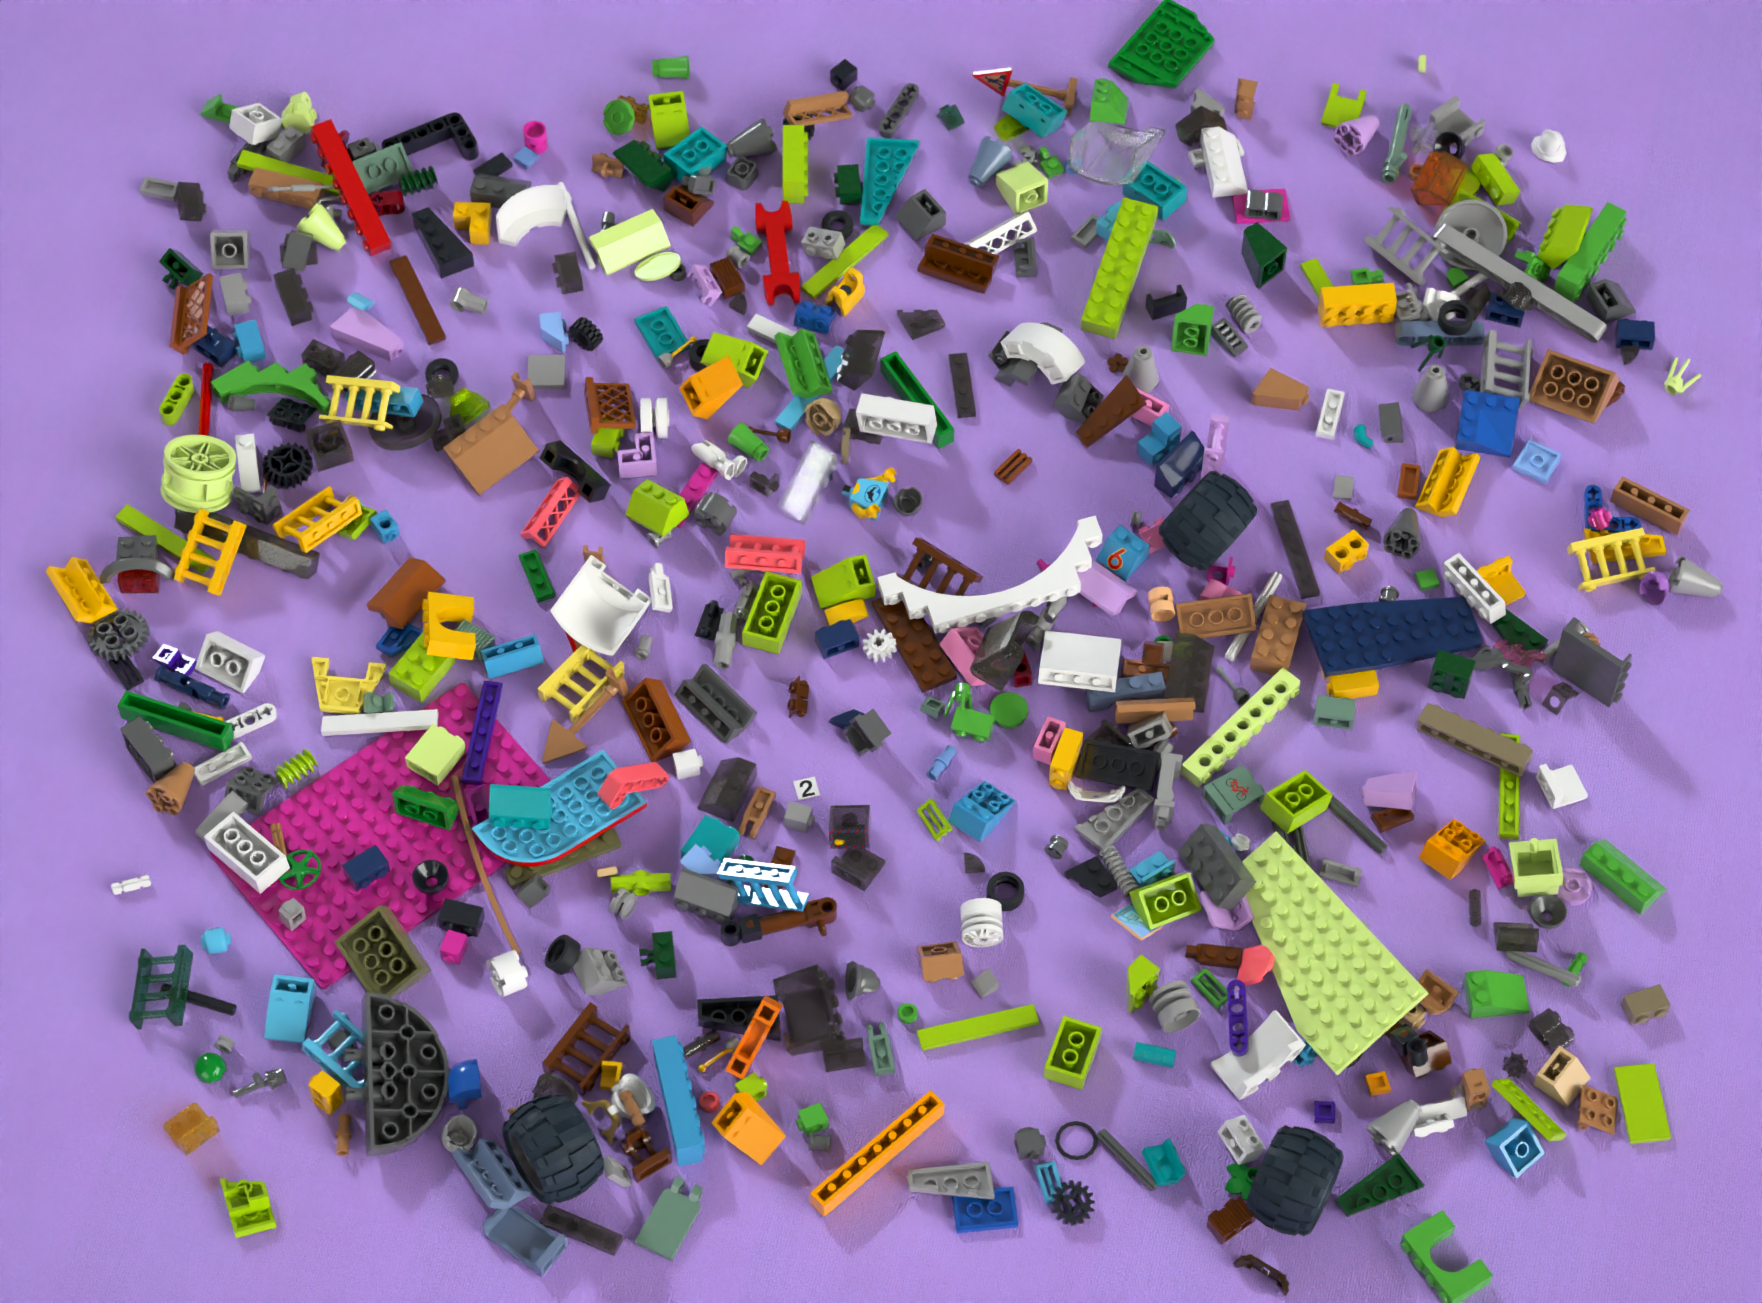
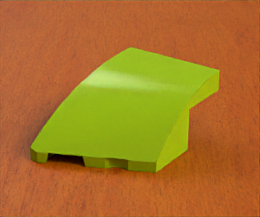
M226 1178L220 1179L235 1238L276 1228L264 1181L250 1182L239 1180V1182H230Z

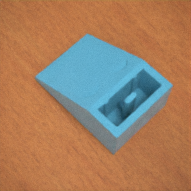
M274 974L269 996L264 1039L301 1044L305 1041L317 990L314 979Z

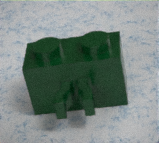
M169 248L159 261L170 272L162 281L168 284L172 280L169 285L171 289L177 287L178 281L189 286L204 274L181 252Z
M672 931L652 933L653 950L639 949L640 956H647L646 959H640L641 966L654 963L657 980L677 978Z

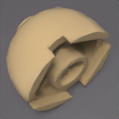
M818 398L808 404L804 410V414L806 413L807 416L805 419L806 424L815 434L819 435L822 433L825 434L824 436H828L841 423L842 414L840 408L833 400L828 398Z

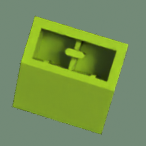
M1142 954L1128 967L1126 994L1128 1012L1130 1013L1135 1009H1140L1145 999L1158 989L1159 968Z

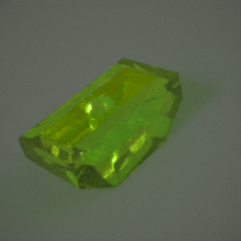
M1011 115L1001 118L994 126V132L1003 142L1030 130V128L1021 125L1020 121Z
M465 387L449 398L451 404L450 417L462 428L490 407L488 400L479 393L472 392Z

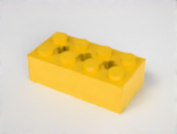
M1394 283L1321 287L1318 305L1321 327L1393 322L1397 303Z

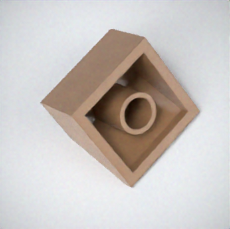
M956 941L917 946L920 969L924 981L934 983L938 982L939 979L955 980L959 976H964L962 954Z

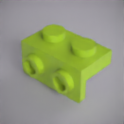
M359 501L362 515L337 531V533L341 537L355 540L371 524L370 518L377 515L376 510L362 506Z

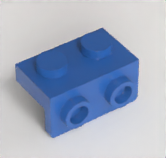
M802 301L796 308L794 326L828 334L830 324L836 317L837 310L831 309L829 306L814 305L810 301Z

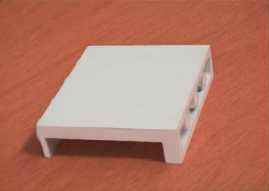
M1045 630L1038 684L1115 692L1122 639Z

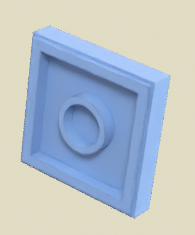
M1528 439L1513 464L1512 470L1546 485L1562 454Z

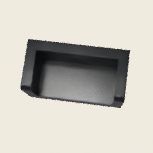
M1180 284L1177 285L1176 293L1153 300L1151 294H1147L1145 307L1151 319L1156 320L1186 310L1187 296Z

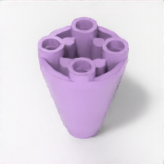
M1368 115L1341 123L1336 127L1335 136L1333 137L1334 144L1338 145L1349 157L1360 154L1378 129L1379 120L1374 115Z

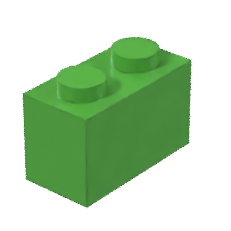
M957 706L951 730L958 737L965 738L967 735L973 737L974 741L984 743V740L990 741L996 719L993 715L967 708L961 711V707Z

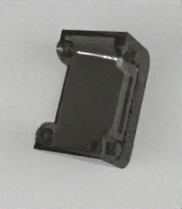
M1025 610L989 627L970 666L971 673L976 678L1002 692L1024 657L1022 644L1040 617L1032 611Z

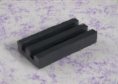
M125 655V662L138 679L136 681L122 662V657H119L117 661L111 659L108 661V664L127 691L144 682L143 677L127 655ZM118 663L131 681V684L127 683L115 664Z

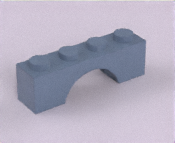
M1162 672L1117 679L1115 692L1085 689V698L1089 712L1107 710L1115 701L1126 698H1139L1142 700L1164 699L1166 687Z

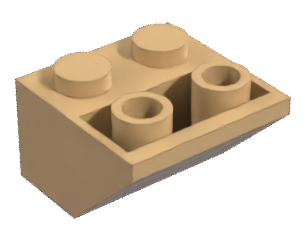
M1559 1046L1537 1073L1534 1086L1568 1108L1582 1090V1085H1586L1590 1080V1076L1576 1056Z

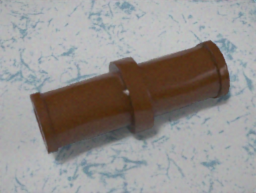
M1340 501L1335 507L1336 509H1334L1335 513L1347 518L1348 522H1354L1366 530L1373 520L1359 513L1358 509H1352Z

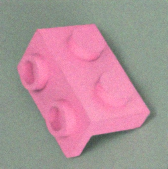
M1164 517L1153 521L1155 525L1151 527L1146 525L1138 529L1139 533L1136 536L1150 545L1149 554L1166 546L1162 541L1163 537L1159 534V527L1165 520Z

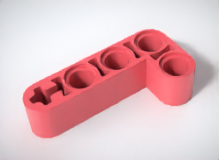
M657 762L616 768L605 779L598 791V796L610 809H615L622 803L627 793L660 788L668 782L670 776Z

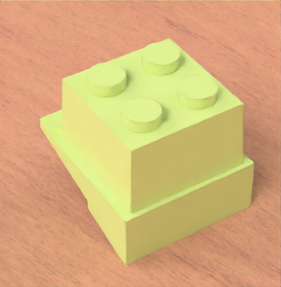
M1532 838L1530 841L1509 842L1514 889H1517L1518 897L1558 894L1559 886L1563 885V871L1557 839L1538 840L1537 838Z

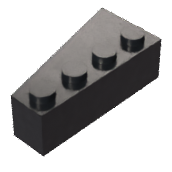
M429 207L412 213L413 226L441 279L474 267L473 253Z
M778 995L768 996L779 1002ZM764 996L697 999L699 1027L744 1035ZM779 1014L765 1039L780 1041Z

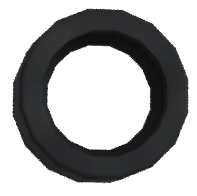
M1460 300L1445 302L1439 310L1438 325L1442 331L1452 336L1466 334L1473 323V310L1467 303ZM1450 312H1458L1466 317V321L1461 324H1454L1449 322L1445 315Z
M999 872L993 875L988 882L987 898L998 901L1001 904L1002 911H1012L1023 902L1024 883L1014 873ZM1001 883L1012 884L1017 889V895L1010 900L999 899L994 894V888Z
M565 934L557 937L546 952V967L560 975L571 970L579 958L581 950L579 942Z

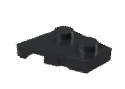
M1098 856L1064 872L1065 878L1073 879L1079 883V886L1090 890L1099 898L1117 890L1118 887Z

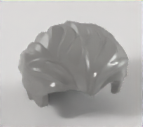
M463 1114L451 1118L442 1133L443 1146L451 1153H454L456 1149L471 1150L477 1139L475 1122L470 1116Z

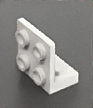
M1547 764L1539 766L1536 778L1552 809L1588 797L1573 765L1555 770H1549Z

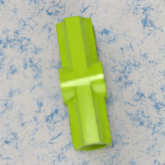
M637 870L629 875H611V893H617L621 888L637 896H645L650 892L671 891L670 873L649 874L645 870Z

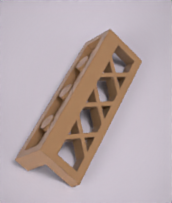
M846 91L788 100L783 115L790 125L804 126L848 119L852 117L851 111L846 106L849 94ZM837 109H842V111H843L844 113H840V112L835 111V110H837ZM821 112H826L831 115L827 116L822 114ZM810 114V115L815 116L816 118H811V117L806 116V115ZM793 117H797V118H800V119H802V120H800V121H795V119H794Z

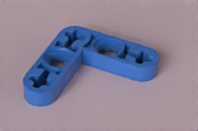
M1589 485L1585 488L1583 496L1585 528L1600 532L1595 527H1590L1587 518L1591 515L1588 510L1589 507H1602V491L1597 485ZM1590 492H1593V493H1594V495H1595L1594 500H1591V499H1592V495H1591ZM1612 517L1609 524L1614 523L1618 528L1611 529L1606 527L1601 530H1608V533L1625 532L1641 528V523L1633 517Z

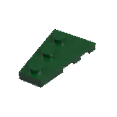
M1505 608L1506 615L1493 622L1492 625L1501 638L1506 640L1511 647L1512 653L1517 655L1520 664L1526 666L1547 645L1548 639Z

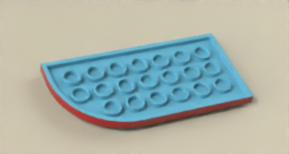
M601 750L541 786L542 788L550 789L553 808L550 829L497 827L491 825L490 818L473 827L472 833L483 847L499 860L517 866H541L558 861L646 808L647 802L638 792L627 793L618 807L610 809L598 796V791L609 773L618 768L606 752Z

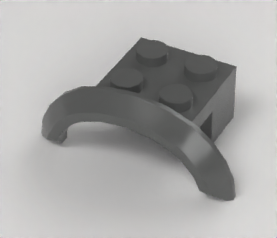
M156 535L118 537L116 561L103 569L100 575V583H110L111 578L117 573L133 569L154 571L165 580H173L175 573L168 565L159 561V547Z

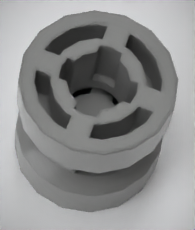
M1499 144L1495 150V155L1505 168L1508 160L1514 154L1512 148L1506 144Z

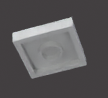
M528 355V378L531 380L534 389H565V355Z

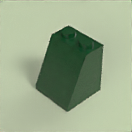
M1256 222L1252 226H1248L1243 232L1241 254L1255 286L1259 289L1284 270L1287 247Z

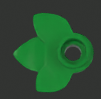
M1237 1163L1228 1165L1226 1169L1232 1178L1227 1182L1225 1190L1231 1194L1241 1193L1243 1199L1247 1200L1254 1181L1250 1177L1256 1176L1258 1168H1248L1245 1164L1238 1165Z

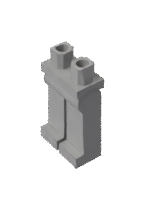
M1163 752L1157 798L1154 802L1152 821H1156L1155 829L1167 830V824L1172 823L1174 810L1172 786L1174 779H1180L1183 755Z

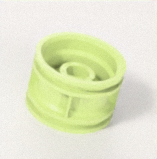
M185 435L168 442L164 449V474L162 475L160 488L163 499L177 509L192 513L199 512L200 508L210 513L228 506L233 495L232 475L236 466V453L234 449L226 442L206 435Z

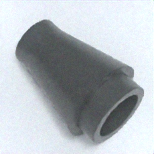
M237 394L229 395L228 410H232V412L254 411V399Z

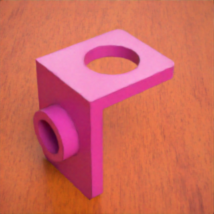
M1230 557L1228 568L1211 565L1207 582L1210 579H1214L1228 586L1229 579L1234 577L1235 566H1232L1233 557ZM1215 571H1220L1223 574V577L1221 579H1215L1212 576V573Z

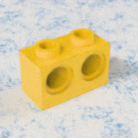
M1353 529L1325 549L1324 560L1338 574L1344 570L1347 571L1355 562L1361 561L1367 556L1369 543Z
M323 1070L310 1079L308 1086L312 1102L331 1116L345 1102L340 1083Z

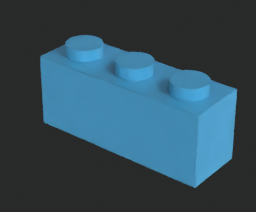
M536 634L480 651L489 679L544 663Z

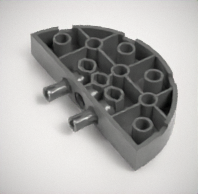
M366 992L362 998L363 1048L344 1049V1061H362L364 1088L346 1087L345 1101L363 1100L365 1104L366 1157L390 1154L407 1147L422 1136L440 1112L447 1095L449 1063L446 1050L438 1038V1033L421 1013L405 1002L401 1003L392 999L391 996Z

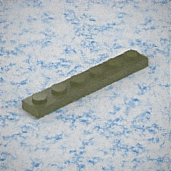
M612 828L558 861L531 867L515 865L504 869V874L511 889L521 886L536 873L543 878L622 847V844L615 829Z

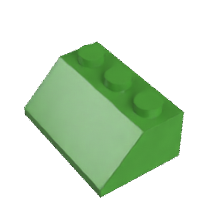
M1106 78L1095 79L1090 121L1125 124L1129 98L1113 81Z
M1195 304L1175 315L1171 351L1207 356L1214 306Z

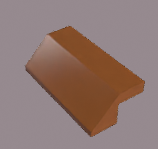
M410 557L366 605L369 611L384 614L388 626L404 629L422 609L423 599H427L428 592L436 593L446 580L426 561Z

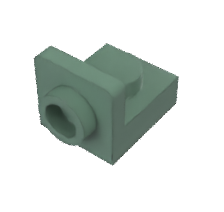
M366 692L363 695L364 712L386 713L394 709V696L391 692L384 697L370 692Z

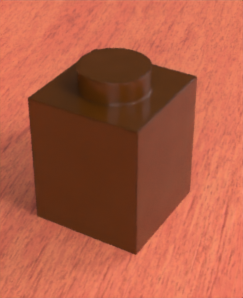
M1145 641L1142 663L1161 665L1164 643Z

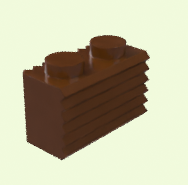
M727 256V258L710 263V272L720 287L724 299L745 292V283L730 257Z
M1241 1197L1235 1200L1232 1198L1225 1203L1224 1208L1219 1211L1214 1210L1209 1214L1207 1228L1221 1244H1224L1255 1222V1215L1248 1211L1247 1205Z

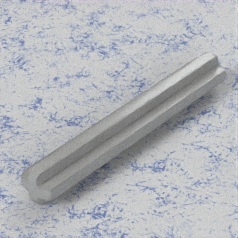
M1512 947L1506 953L1507 959L1577 987L1581 981L1580 975Z

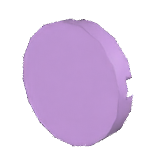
M1563 869V885L1559 886L1558 894L1554 895L1560 898L1564 904L1580 905L1586 902L1593 888L1590 877L1588 878L1581 869Z

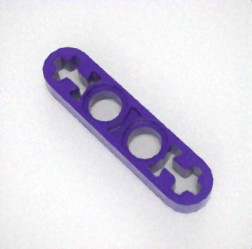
M1232 980L1227 986L1229 1040L1231 1052L1235 1056L1241 1057L1247 1054L1249 1050L1246 988L1242 981ZM1235 986H1239V998H1235ZM1240 1004L1243 1006V1010L1240 1013H1235L1232 1011V1007ZM1236 1023H1242L1244 1029L1236 1032L1233 1030V1026ZM1237 1037H1241V1050H1237V1047H1235L1238 1045Z

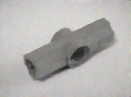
M732 612L721 614L719 632L717 631L714 666L721 670L730 668L732 652L735 650L736 645L735 632L738 620L737 615Z

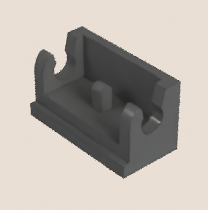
M1034 237L1016 240V244H1023L1014 246L1016 278L1036 277L1037 263Z
M1399 402L1378 404L1381 437L1386 438L1384 443H1403Z

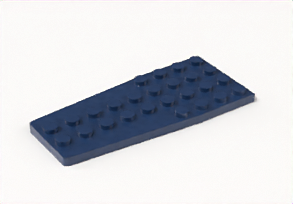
M1465 597L1353 603L1303 610L1302 613L1325 677L1393 667L1434 658L1437 655L1438 649L1453 654L1480 648L1483 643L1482 635Z

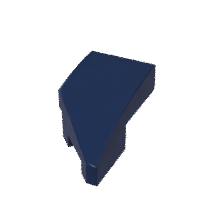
M852 709L832 717L829 723L844 729L851 725L849 722L858 714L863 716L865 713Z

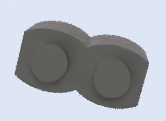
M1259 190L1248 191L1245 216L1254 219L1263 218L1270 221L1280 220L1283 195L1276 192L1264 193Z

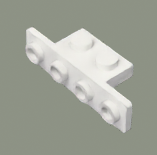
M1460 1096L1420 1106L1422 1111L1411 1133L1415 1137H1426L1429 1133H1442L1450 1128H1454L1453 1119L1467 1116L1465 1098Z

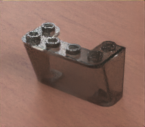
M816 964L773 979L775 994L778 995V1000L784 1005L789 1033L785 1032L783 1034L786 1049L790 1055L795 1056L844 1047L847 1039L841 1028L843 1020L841 1014L838 1013L839 1001L833 990L836 986L833 978H829L825 970H822Z

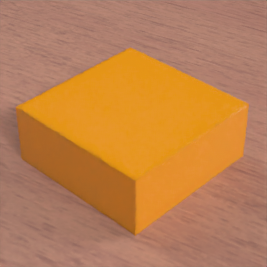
M1385 1071L1365 1075L1370 1096L1390 1092L1391 1087Z

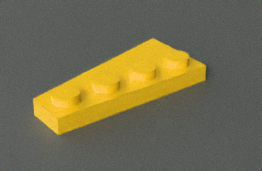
M1584 528L1583 531L1585 540L1615 534L1608 533V530L1596 532ZM1645 534L1641 538L1639 546L1643 558L1666 555L1662 535ZM1629 542L1623 543L1621 550L1624 560L1635 559L1632 546L1629 545ZM1611 546L1605 547L1603 553L1606 562L1617 561ZM1593 550L1588 551L1591 564L1598 563L1596 553Z

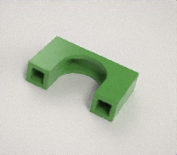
M1443 1210L1403 1234L1400 1246L1403 1252L1407 1255L1409 1254L1413 1259L1416 1269L1422 1271L1426 1276L1425 1279L1429 1286L1436 1289L1442 1303H1460L1490 1284L1493 1274L1481 1259L1458 1272H1447L1434 1264L1431 1259L1430 1250L1441 1241L1453 1235L1455 1225Z

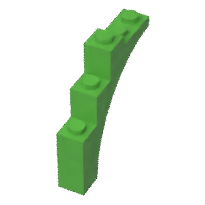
M246 361L211 381L213 393L222 404L228 403L229 395L234 394L247 396L259 393H279L303 400L317 408L322 415H329L331 401L327 396L322 395L321 389L317 385L316 378L318 375L306 363L288 373L287 369L284 366L281 367L278 362L259 371L256 365L253 366L249 361Z

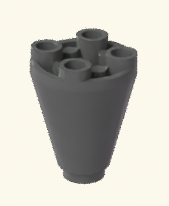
M764 118L757 120L731 139L729 143L725 144L727 145L729 157L762 155L777 151L776 143L771 138L773 136L771 127L767 126Z
M1403 509L1385 533L1383 543L1386 552L1403 557L1404 559H1411L1420 550L1421 536L1418 517L1414 509Z

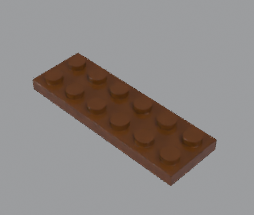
M882 597L872 601V607L887 633L891 632L893 638L896 639L897 644L895 646L922 693L957 679V674L924 617L909 619L903 600L894 605H884Z

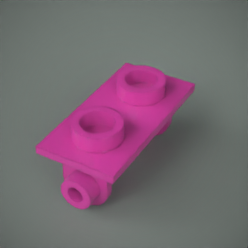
M1495 846L1488 849L1489 853L1482 855V858L1497 888L1514 884L1513 875L1501 850Z

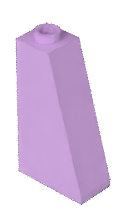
M352 307L330 325L331 336L334 339L390 362L399 357L404 351L402 339L364 310Z

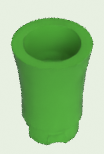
M689 56L653 60V76L689 80Z
M744 422L738 424L727 439L729 444L737 447L757 462L763 460L770 449Z

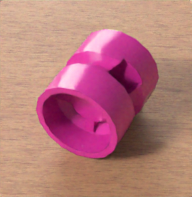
M540 121L526 123L523 128L525 146L537 154L544 152L548 146L545 125Z

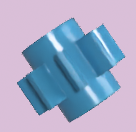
M1303 1041L1305 1047L1293 1060L1295 1064L1301 1067L1305 1064L1310 1066L1314 1062L1313 1058L1317 1055L1315 1050L1305 1041Z

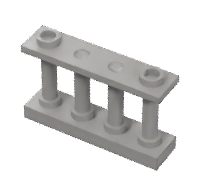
M1390 206L1388 209L1394 213L1392 218L1378 236L1373 238L1368 235L1364 241L1414 282L1423 286L1427 281L1422 277L1423 271L1439 251L1445 254L1449 251L1444 248L1446 246L1445 243L1438 238L1435 241L1406 218V212L1399 207L1395 209ZM1399 219L1403 220L1408 225L1391 247H1384L1382 244L1385 237ZM1414 229L1421 236L1404 258L1401 257L1399 259L1396 256V251ZM1428 240L1434 247L1420 265L1412 269L1409 267L1410 260L1424 242Z
M1489 330L1483 340L1480 392L1520 398L1519 409H1522L1525 403H1528L1530 400L1528 389L1530 359L1533 354V348H1531L1532 340H1527L1522 348L1499 342L1496 339L1497 331ZM1496 349L1520 354L1521 362L1499 357L1495 354ZM1495 364L1520 369V377L1497 371L1494 368ZM1494 378L1519 384V392L1496 386L1493 383Z

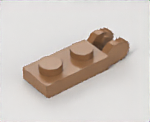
M757 787L743 815V821L738 831L740 835L745 833L748 823L753 824L750 838L755 839L759 827L762 826L774 802L776 792Z

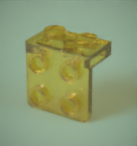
M192 1103L163 1125L164 1130L186 1156L220 1132L215 1118L212 1115L208 1117L197 1103Z

